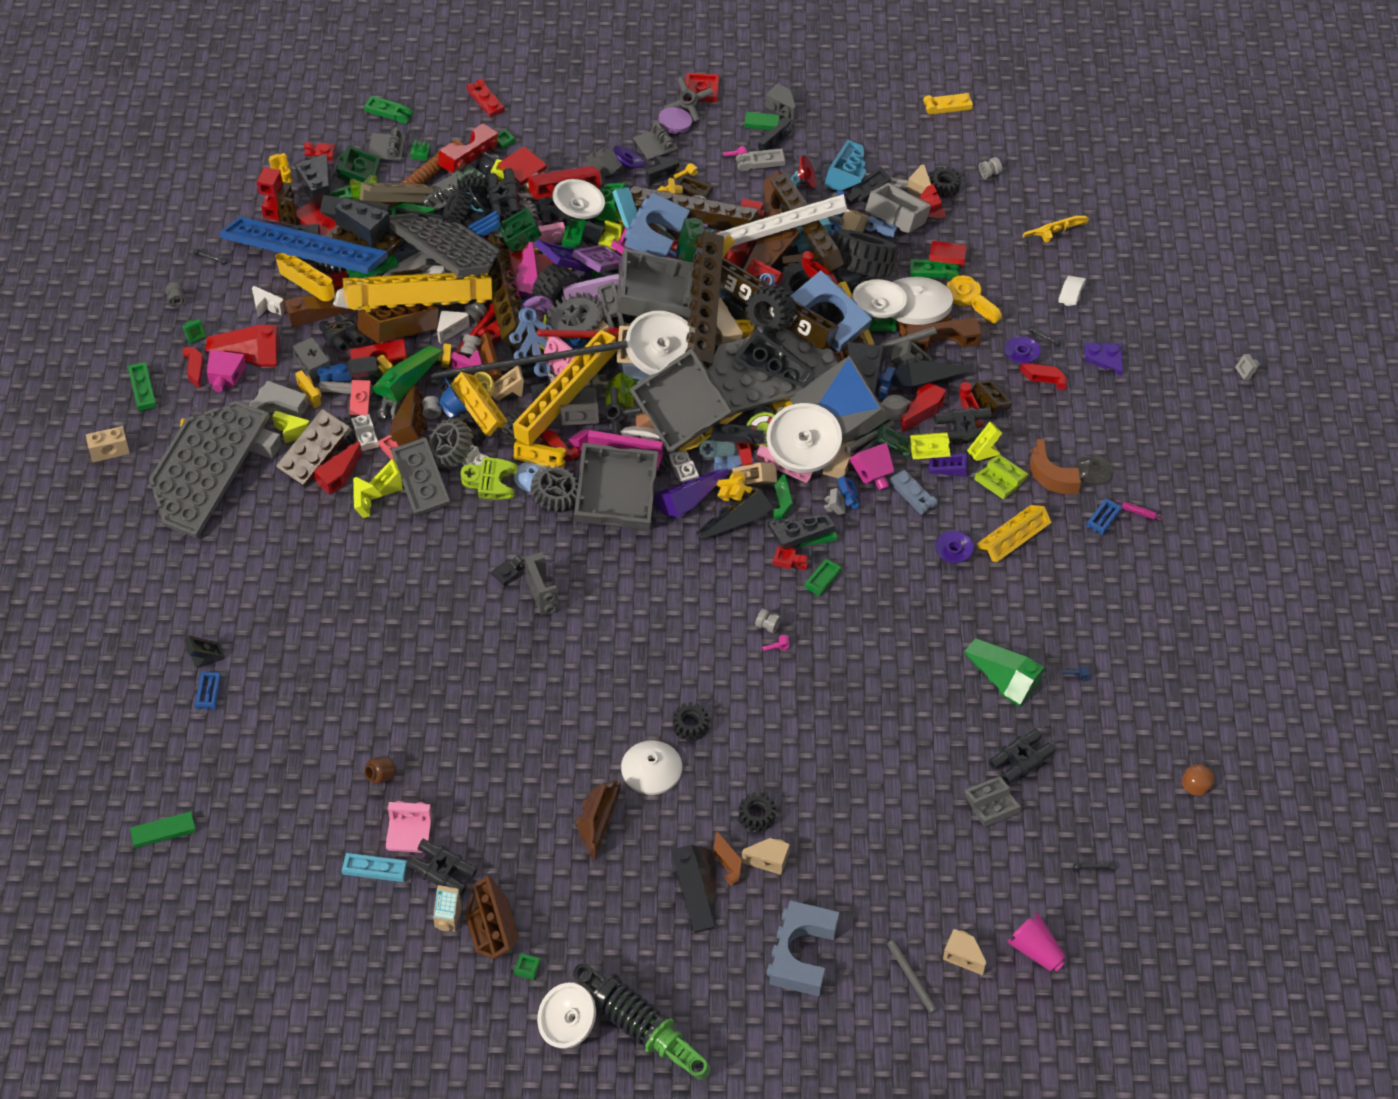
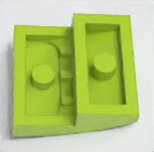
M999 454L988 462L986 468L976 473L974 480L1004 500L1025 481L1029 474Z

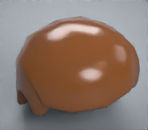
M1194 764L1184 772L1182 786L1192 795L1203 796L1207 791L1211 790L1214 785L1215 776L1207 766Z

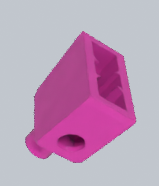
M210 350L207 376L209 383L213 385L212 389L216 392H222L224 386L234 387L246 369L244 354Z
M887 443L859 452L849 458L865 484L875 481L878 490L889 487L886 476L893 473L894 468Z

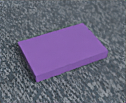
M604 245L574 250L572 257L599 273L619 269L622 257Z

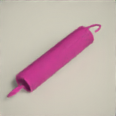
M1125 501L1123 502L1122 509L1155 520L1156 512Z

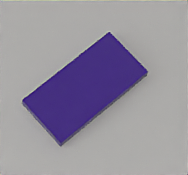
M536 240L534 246L556 265L590 274L591 271H595L572 257L575 249L542 240Z

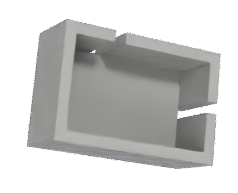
M887 183L870 193L865 210L870 212L872 216L879 217L890 225L896 224L901 231L909 233L926 223L931 205Z

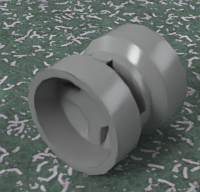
M994 157L988 162H981L979 164V171L982 177L987 179L993 174L1002 173V165L1000 160Z
M465 334L463 337L464 345L461 347L460 353L472 356L477 350V346L481 344L482 339Z
M763 608L757 616L755 626L766 628L768 632L774 634L781 622V616L770 614L768 610Z

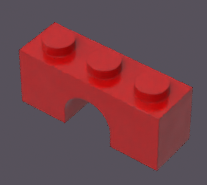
M264 167L256 181L259 194L265 195L261 205L263 218L280 222L276 196L283 186L281 170Z
M404 339L350 349L351 359L374 356L376 363H378L377 358L384 355L393 367L408 358Z

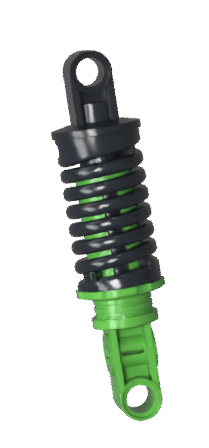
M585 963L578 964L574 968V979L592 994L596 1009L602 1015H605V1018L617 1025L619 1029L623 1030L625 1034L629 1035L631 1039L636 1040L637 1044L643 1045L645 1052L649 1054L657 1051L663 1059L669 1057L680 1068L685 1069L698 1080L706 1079L711 1072L709 1063L682 1040L683 1035L679 1031L673 1030L674 1020L664 1014L661 1015L659 1009H654V1005L648 1004V1001L642 999L640 994H636L634 989H629L628 984L622 985V980L617 974L613 973L604 978ZM584 971H589V976L581 980V974ZM698 1063H704L703 1070L695 1073V1066Z

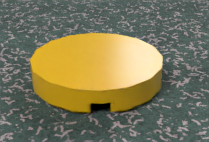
M956 276L946 286L952 293L953 303L959 306L972 305L971 300L975 296L981 295L980 284L976 283L969 276Z

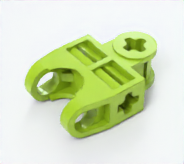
M483 457L482 466L467 464L462 467L461 481L466 488L478 489L479 498L492 500L511 499L514 497L515 490L506 487L500 481L505 476L518 473V466L503 459Z

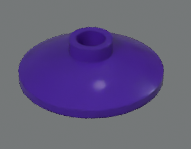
M615 146L613 148V152L620 160L622 166L627 168L629 166L633 168L643 167V160L634 151L623 146Z
M1027 337L1012 338L1004 346L1005 355L1017 363H1031L1040 356L1041 349L1038 343Z
M959 531L945 532L937 538L935 543V550L938 556L949 563H961L968 560L974 549L972 540L966 534Z

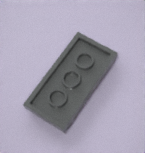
M426 437L390 449L400 471L401 480L415 516L451 504Z

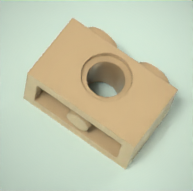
M123 426L86 434L92 462L130 454Z

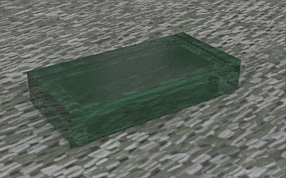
M884 424L878 426V442L882 444L887 443L889 448L905 457L910 455L911 442L909 438Z

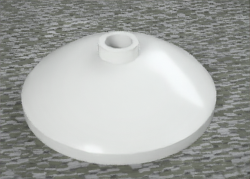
M564 180L556 185L553 192V200L556 206L562 212L574 218L589 219L596 217L603 211L605 199L600 190L583 180Z
M874 279L862 282L853 292V299L857 302L858 306L874 318L893 317L901 313L907 303V296L904 290L895 283L886 280Z
M654 740L643 741L632 746L624 755L621 764L622 776L627 785L633 790L646 795H657L667 792L677 784L682 774V761L677 751L670 745Z
M575 983L560 984L550 990L542 1000L538 1011V1028L543 1039L548 1044L561 1049L572 1048L580 1044L589 1035L595 1022L596 1006L594 999L586 988Z

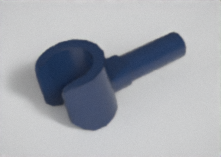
M1082 666L1075 670L1062 669V674L1079 675L1081 681L1090 680V670L1087 666Z

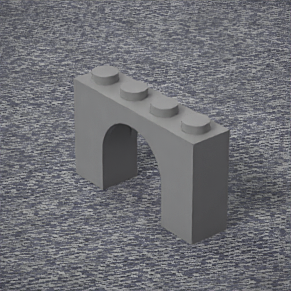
M267 381L260 388L258 395L250 402L249 406L268 413L278 411L301 418L308 408L306 394ZM262 429L250 451L273 459L282 446L279 434Z

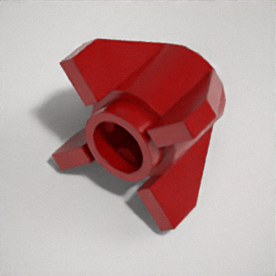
M931 184L925 188L919 199L931 205L928 217L940 219L945 217L946 214L943 208L939 209V207H942V203L938 194L933 195L937 191L934 184Z

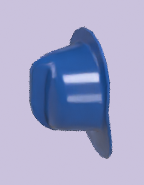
M445 377L449 387L440 398L442 410L449 418H454L465 411L469 412L458 399Z

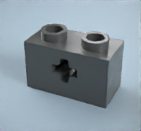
M312 337L293 346L295 359L312 381L320 378L318 376V368L329 369V366L332 364L330 357L323 353L320 343H316Z

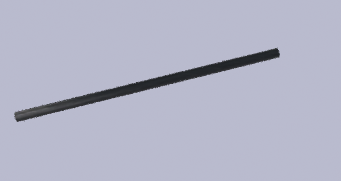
M625 340L432 372L431 378L435 380L458 376L460 372L471 374L628 348V343Z

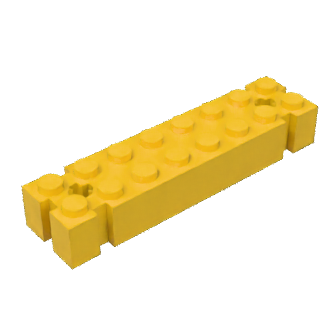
M454 273L343 278V295L347 307L354 310L361 309L362 305H369V308L375 309L379 308L380 305H387L390 308L398 307V304L412 307L416 306V303L430 306L435 302L448 305L453 301H458V303L466 304L472 299H476V302L484 303L492 299V283L488 273L481 274L480 276L468 275L464 278L456 277Z

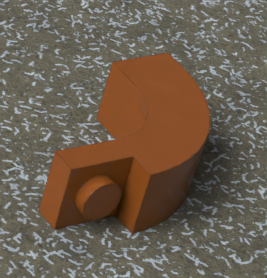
M1037 439L1035 447H1032L1029 464L1033 477L1042 486L1051 491L1061 494H1078L1081 484L1079 469L1061 468L1052 464L1046 455L1044 439Z

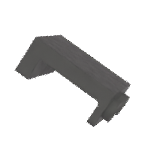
M596 387L583 388L568 405H561L562 425L599 423Z
M543 552L524 557L526 581L540 615L551 614L559 610L557 585L545 587L543 581L547 580Z

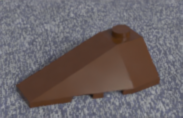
M299 295L284 299L286 313L292 328L331 318L340 313L346 314L357 311L335 306L333 304L334 299L322 301L314 295Z
M415 384L408 391L391 425L390 437L394 442L396 441L398 446L425 437L429 441V437L425 436L424 431L428 429L423 417L424 408L422 407V400L424 397Z

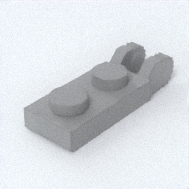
M783 149L753 151L736 156V161L739 163L737 165L739 171H748L751 168L785 166L786 162Z

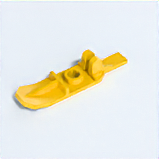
M1073 216L1049 223L1040 228L1024 232L1023 238L1032 235L1042 236L1043 241L1048 243L1052 238V233L1058 232L1061 229L1064 232L1067 228L1087 224L1089 217Z
M742 412L731 415L721 421L720 424H728L742 414ZM714 427L687 443L678 451L681 452L697 447L711 437Z

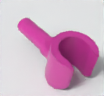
M741 146L736 151L724 152V156H737L747 153V150L744 146Z
M781 635L778 643L762 647L763 652L775 648L787 650L790 642L789 637Z

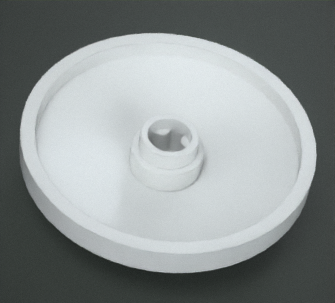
M906 277L893 281V283L904 290L907 296V303L904 310L891 317L892 319L906 324L924 325L937 322L950 313L953 296L944 284L925 277Z
M650 311L637 317L629 326L625 338L628 343L626 351L630 360L641 371L649 375L663 370L670 362L684 354L687 349L688 342H686V336L689 332L687 321L667 311Z
M799 403L782 409L772 418L767 429V447L771 456L779 465L794 472L809 473L825 468L837 457L841 448L842 432L837 419L828 410L815 404Z

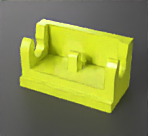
M947 432L910 435L913 459L950 457Z

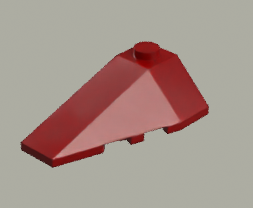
M256 325L207 337L205 352L209 354L210 350L244 354L245 361L251 362L254 366L277 367L280 340L277 325Z

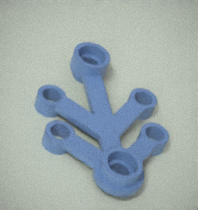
M525 307L519 312L520 323L516 331L509 336L510 342L516 344L521 342V335L525 328L528 332L520 350L514 353V359L519 358V353L522 355V358L526 357L530 346L533 356L541 355L539 344L546 348L548 341L537 335L534 326L538 329L546 328L547 330H553L551 326L545 325L537 319L536 312L533 309ZM546 362L536 363L534 373L538 377L547 376V373H550L549 364Z

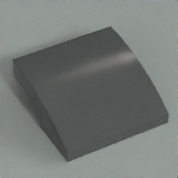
M1001 776L964 790L970 806L984 827L1021 813L1020 805L1010 794V787Z

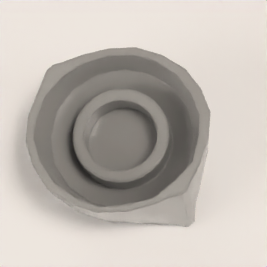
M891 395L885 398L881 404L889 415V419L897 421L901 420L904 412H908L910 401L899 395Z

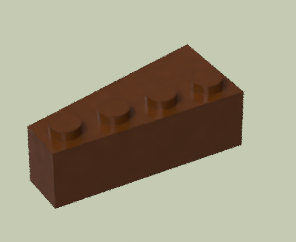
M772 210L769 217L777 215V213ZM794 227L758 238L743 270H747L753 258L775 268L781 261L782 256H785L800 239V231Z
M416 303V306H406V308L398 306L390 308V310L375 308L373 312L367 313L365 310H358V331L377 343H386L389 340H398L404 336H414L416 333L429 332L432 329L438 328V308L434 305L425 306L423 303Z

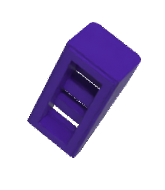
M952 454L950 457L930 458L929 473L968 476L969 460L967 454Z

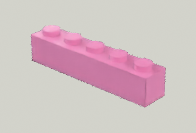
M760 444L756 451L754 460L762 463H775L776 470L805 483L808 482L812 475V472L800 473L782 467L773 459L766 446Z

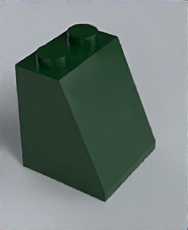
M684 218L675 253L677 259L693 262V257L696 253L695 240L697 236H700L705 231L702 220Z

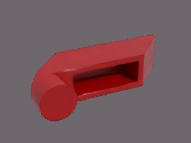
M805 251L803 253L802 265L810 278L822 271L824 274L829 275L836 285L838 284L834 274L828 272L825 267L813 259L812 252Z
M183 347V357L189 358L187 368L188 380L197 388H200L204 364L203 356L194 347Z
M1021 363L1020 371L1030 381L1054 383L1059 390L1067 388V378L1057 367Z
M963 382L960 385L959 392L962 408L968 409L973 407L974 409H979L971 392V384ZM983 419L975 420V426L983 427Z
M545 429L540 434L539 438L545 446L566 449L565 461H572L580 457L578 449L576 447L568 449L554 430Z
M736 442L741 465L753 464L749 443Z

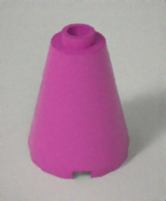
M1036 912L1033 914L1036 918L1034 920L1029 918L1013 934L1015 939L1012 941L1009 938L1006 942L1047 970L1052 971L1054 969L1057 972L1065 964L1063 959L1066 956L1040 914Z

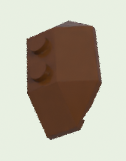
M616 779L606 782L593 789L589 797L583 801L582 815L577 817L575 827L578 828V836L591 859L596 860L621 792L620 780Z
M486 876L471 886L470 892L472 893L465 916L475 952L495 960L512 950L519 935L508 899L491 876Z

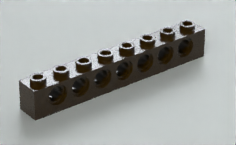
M703 231L695 240L696 253L693 257L695 268L692 272V278L694 279L690 290L692 300L689 304L691 312L687 322L689 332L686 336L688 346L685 352L694 349L708 370L714 362L724 236Z
M492 234L486 241L499 249L497 259L488 273L492 283V303L501 339L516 347L519 343H511L509 336L516 331L520 323L519 312L523 309L522 300L519 295L507 244L502 237ZM525 328L524 332H523L522 335H521V336H522V340H523V339L527 336V334H528L526 328Z

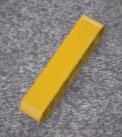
M284 253L276 255L275 258L281 275L322 301H330L335 298L336 293L330 277L296 256H289Z

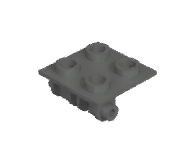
M658 122L653 123L652 131L633 137V140L647 160L678 150L667 131L662 129V124Z
M397 127L391 130V134L372 133L368 152L380 156L381 160L401 161L406 135H401V131Z
M455 173L430 186L433 188V193H428L423 200L425 205L435 208V211L443 208L447 204L446 201L449 200L450 194L452 195L455 189H459L457 174Z

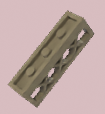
M361 183L360 200L424 203L423 200L426 197V193H433V188L425 184Z

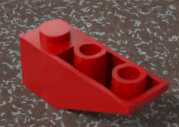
M929 382L925 383L922 388L920 387L917 391L916 399L911 400L908 412H904L901 417V431L905 432L937 414L945 401L946 389Z
M358 441L348 446L346 450L333 456L331 460L314 470L316 483L329 495L345 486L362 455L361 443Z

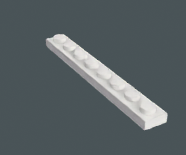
M843 194L715 234L724 236V239L729 235L735 239L734 245H739L848 211L846 200Z

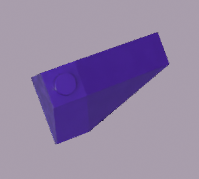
M718 469L699 476L697 481H685L680 483L681 486L669 487L654 493L653 502L666 516H675V518L685 516V512L693 509L716 486L718 480H722L729 473V469Z

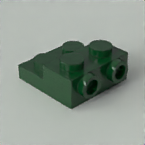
M348 145L346 151L342 150L339 160L342 163H338L335 171L338 173L337 178L353 184L355 180L360 182L374 180L380 156Z
M528 207L500 223L501 227H499V230L511 252L521 250L524 245L529 242H535L542 236Z

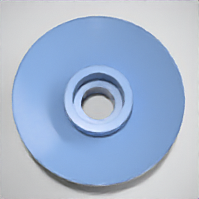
M529 462L518 466V473L514 474L515 484L521 490L531 492V480L535 473L540 472L541 468L546 469L547 466ZM545 483L541 486L542 489L546 488Z

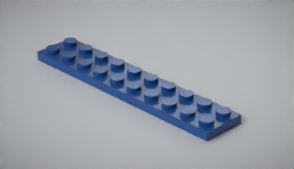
M241 216L220 231L221 238L229 241L256 246L289 256H297L318 263L330 264L331 266H338L363 274H369L388 258L387 251Z

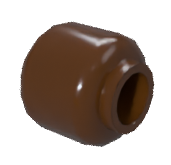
M381 756L370 759L365 766L364 773L371 783L381 784L394 778L396 766L389 757Z

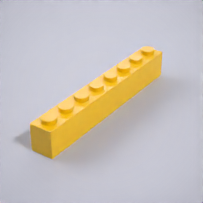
M600 330L585 347L616 342V337ZM617 349L576 356L513 423L515 439L530 446L561 413V405H568L617 352Z

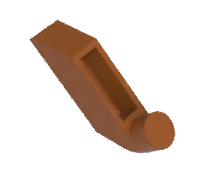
M717 832L714 843V856L729 872L725 875V879L730 886H733L739 882L742 859Z

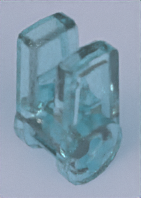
M706 440L700 445V453L704 457L733 456L737 452L736 442ZM708 444H710V447H713L710 453H708V450H705Z

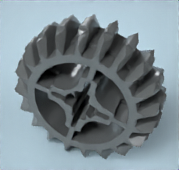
M449 418L448 420H443L442 424L437 423V428L433 429L432 435H429V447L435 463L440 467L450 469L452 466L457 467L458 463H463V458H468L467 453L471 451L470 446L473 445L471 440L474 438L471 434L472 430L459 419Z
M556 464L554 468L548 465L546 469L541 468L540 472H536L532 478V485L530 486L531 496L535 498L536 504L540 503L541 508L547 507L548 511L554 509L555 513L558 509L564 512L565 508L571 509L572 505L576 504L579 478H577L576 473H571V468L565 470L564 465L561 468H558ZM545 483L546 489L543 490L541 486ZM567 487L570 489L568 494L565 492Z

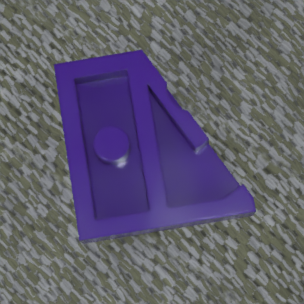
M1085 342L1084 359L1086 362L1096 364L1105 370L1108 367L1115 370L1117 375H1122L1121 344Z

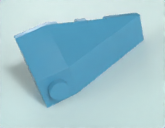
M850 140L846 141L829 167L824 185L832 190H844L861 183L866 174V169H864L865 161L863 160V145Z

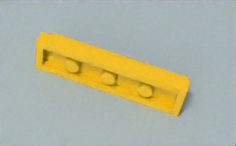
M460 372L450 386L484 434L491 436L498 427L504 428V423H507L506 418L476 376Z
M1030 505L976 545L978 549L988 550L992 562H998L1052 522L1045 506Z

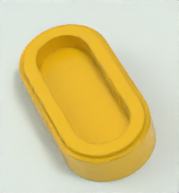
M977 295L971 300L974 310L991 323H997L1002 319L1000 310L983 296Z

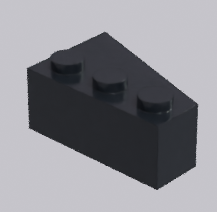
M327 153L295 164L299 183L314 206H321L323 195L332 196L331 172Z
M343 198L335 206L336 224L347 232L356 234L359 240L368 242V246L371 248L390 231V216L387 211Z

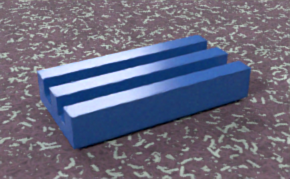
M494 211L468 226V229L483 237L501 227L500 214Z
M1105 498L1087 522L1086 527H1092L1093 531H1099V534L1103 536L1121 512L1122 507ZM1109 505V508L1106 510V512L1103 514V516L1100 518L1097 524L1094 523L1098 516L1105 509V507ZM1115 508V511L1111 514V516L1108 518L1105 524L1101 527L1102 523L1105 521V519L1108 517L1111 511Z
M201 672L195 701L196 709L203 707L204 710H208V708L216 710L222 678L221 673ZM209 677L204 702H201L205 678ZM216 677L211 702H209L213 678Z

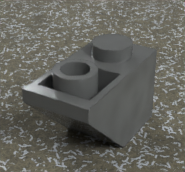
M777 83L766 94L765 107L794 120L796 106L790 89Z
M611 148L607 150L600 149L596 153H590L586 156L587 160L582 163L584 167L594 166L600 171L601 177L613 174L622 166Z

